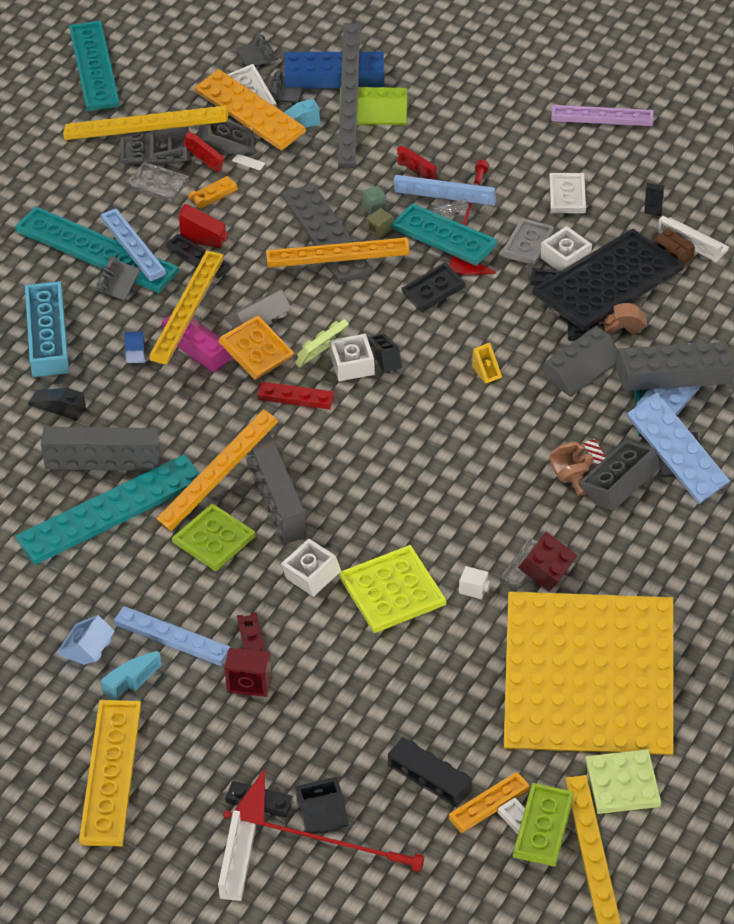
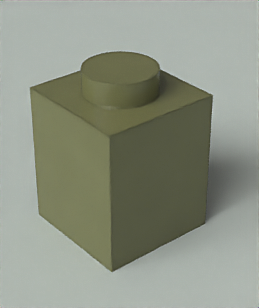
M382 208L378 209L366 218V231L380 239L393 230L391 225L393 223V215Z

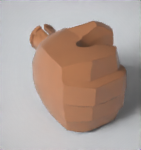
M576 441L561 444L551 451L549 459L556 476L563 483L572 482L577 496H583L586 493L579 486V482L589 473V467L594 459L592 454H584L581 457L585 447Z

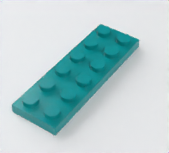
M413 203L391 224L393 230L476 266L497 245V239Z

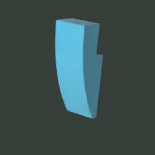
M155 651L139 656L110 672L101 680L102 693L113 700H117L128 688L135 692L162 666L160 653Z

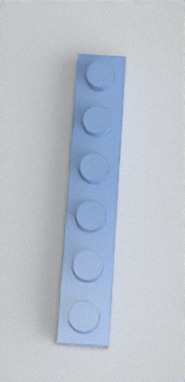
M395 175L393 179L395 192L488 205H495L496 193L493 187Z
M117 208L101 214V220L149 281L166 275L164 267Z
M123 606L114 619V625L219 666H222L226 660L230 646Z

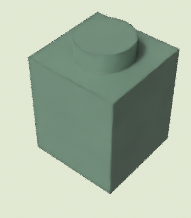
M378 185L362 191L363 207L369 215L380 208L386 211V195Z

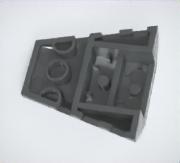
M189 126L135 132L122 137L120 141L121 163L161 165L191 162L192 153L187 150V147H183L185 135L187 132H190Z

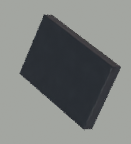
M444 262L402 287L401 291L423 313L465 288L466 283Z

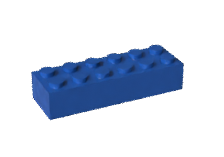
M343 51L285 52V87H302V89L341 88ZM360 51L358 87H384V52Z

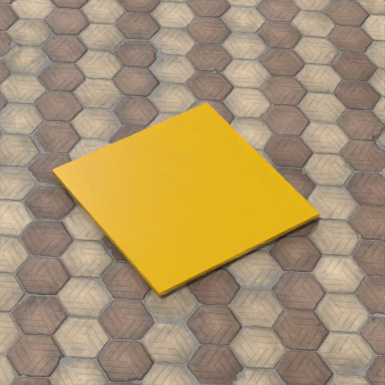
M508 592L504 749L604 753L648 749L649 754L673 755V597Z

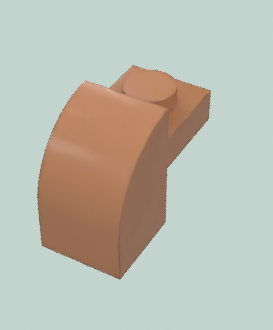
M630 303L615 305L614 313L603 319L604 331L609 335L623 327L632 335L647 327L646 314L638 306Z

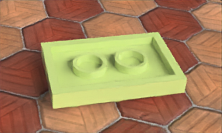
M345 319L339 323L335 321L330 325L328 331L325 332L323 330L317 334L315 340H308L304 343L303 349L297 354L296 365L299 368L329 348L330 340L341 338L349 325Z

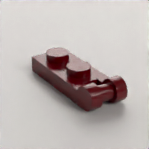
M257 612L250 613L248 616L237 615L243 649L266 652ZM252 623V625H253V626L245 627V624Z

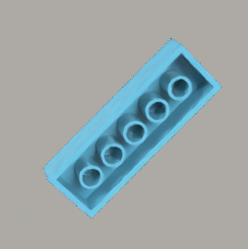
M61 281L25 285L29 358L32 377L69 373Z

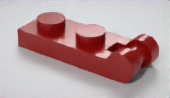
M187 132L183 147H187L188 151L215 172L221 171L224 157L197 135Z
M405 146L397 148L398 165H405L425 179H437V166Z

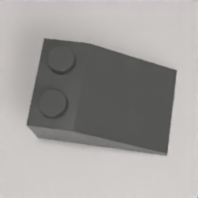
M227 120V122L199 126V138L219 154L254 153L255 151L254 133L244 125Z

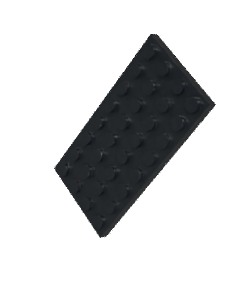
M631 229L532 289V294L585 331L614 313L615 305L632 302L682 271L684 263L635 229Z

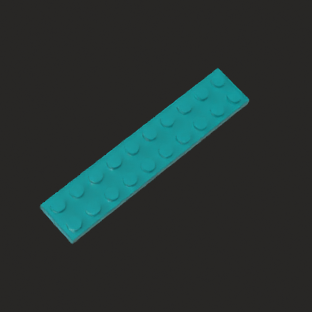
M37 206L15 226L16 232L101 269L106 267L108 259L112 256L122 263L139 268L119 241ZM156 257L164 267L166 275L149 281L140 270L134 283L160 293L179 273V267Z
M183 454L15 535L16 541L32 563L37 565L180 495L200 472Z

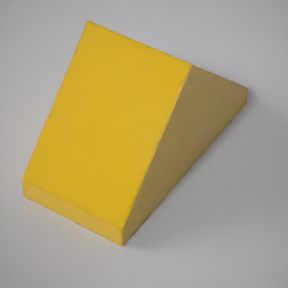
M491 343L473 348L472 367L482 381L486 384L502 378Z

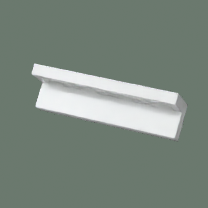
M662 216L659 219L658 233H663L668 228L673 232L679 233L682 238L693 243L696 252L715 262L729 249V246L671 217Z
M233 811L218 883L220 899L242 901L256 824L241 821L240 811Z

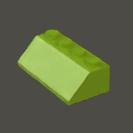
M358 87L357 125H407V88Z

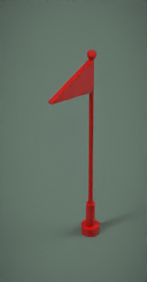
M478 160L476 162L475 171L477 173L474 185L479 186L483 175L488 172L489 163L485 160ZM472 202L468 204L463 225H466ZM453 255L449 264L458 275L496 274V271L481 264L476 266Z
M265 770L262 771L234 810L240 811L242 821L388 857V860L411 865V870L421 872L425 855L415 853L414 857L392 851L387 853L264 822ZM229 810L223 812L224 818H232L233 813Z

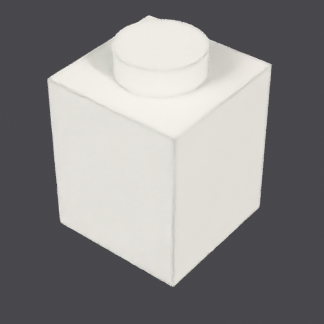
M465 566L459 580V593L482 599L485 592H489L491 581L488 580V572Z

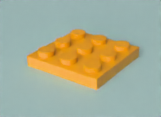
M259 315L224 334L218 340L254 380L291 359L295 354Z

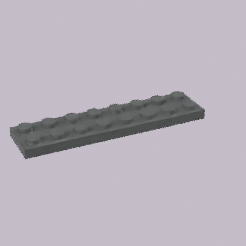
M314 183L282 193L283 200L314 246L353 242ZM366 259L325 262L339 284L372 274V268Z

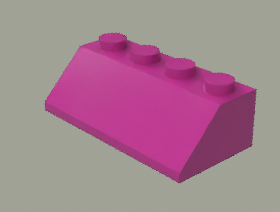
M171 315L162 320V330L165 328ZM194 318L191 319L177 346L212 372L233 359L232 355L218 342L220 337Z

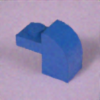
M143 331L125 332L126 363L145 362V336Z

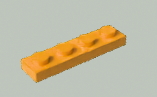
M515 772L451 812L449 820L463 833L497 812L499 807L513 798L517 799L530 791V785L518 772Z

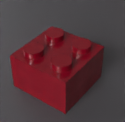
M546 531L535 543L518 568L550 592L561 580L578 555Z
M229 648L224 666L227 693L267 697L272 679L270 653L244 650L242 648Z

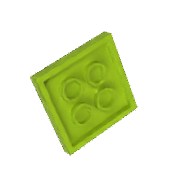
M212 503L174 535L172 542L216 572L256 537V533Z

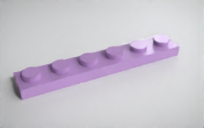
M552 105L551 121L653 126V110Z

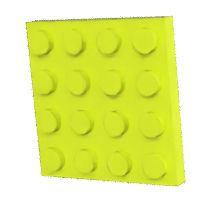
M411 545L339 573V578L373 633L446 605L444 595Z

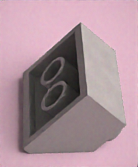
M281 289L266 294L224 318L234 329L257 315L269 325L272 323L271 320L273 318L280 319L286 316V311L290 310L291 307Z

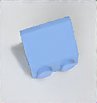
M99 615L76 623L57 651V654L83 665L91 662L95 663L102 656V650L111 642V636L115 630Z

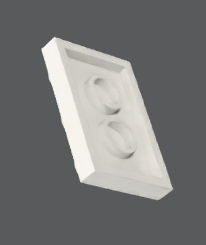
M550 173L551 213H586L584 173Z

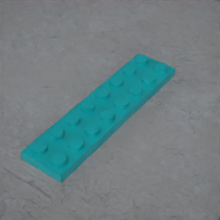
M101 20L69 25L87 112L120 107Z

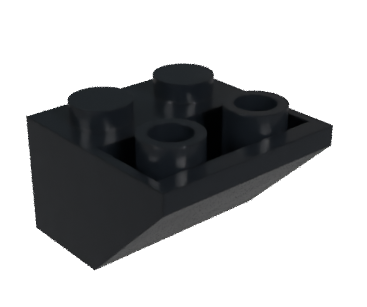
M337 777L295 786L296 802L305 832L317 834L349 826L344 799Z

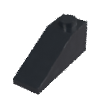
M385 333L367 337L378 365L384 372L394 373L397 369L402 368L399 347Z
M70 388L36 390L28 401L30 406L78 421L86 409L84 393Z

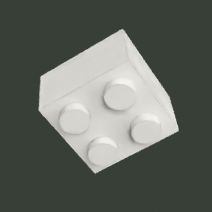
M566 226L541 242V259L557 271H562L591 254L592 244Z
M366 334L330 340V357L338 381L375 375L374 357Z
M311 539L305 541L281 563L286 579L313 597L341 572L336 556Z

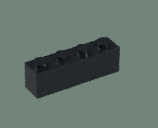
M402 737L388 753V766L456 808L472 791V778L468 774L458 771L450 763L440 760L432 752L425 751L413 741Z

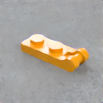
M226 176L198 191H191L188 199L195 202V205L201 209L238 190L237 184Z

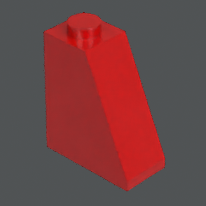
M188 204L183 205L178 215L180 235L195 244L221 248L228 239L225 223Z

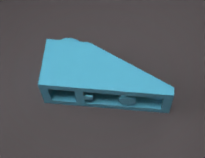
M314 99L298 102L284 112L305 126V128L320 124L319 107Z

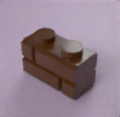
M668 228L655 237L654 243L683 262L684 265L694 258L695 246L691 241L682 238L679 233L673 232Z

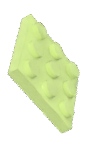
M648 749L586 756L585 762L597 814L661 807V799Z

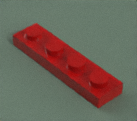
M261 382L257 397L258 400L331 410L334 391Z

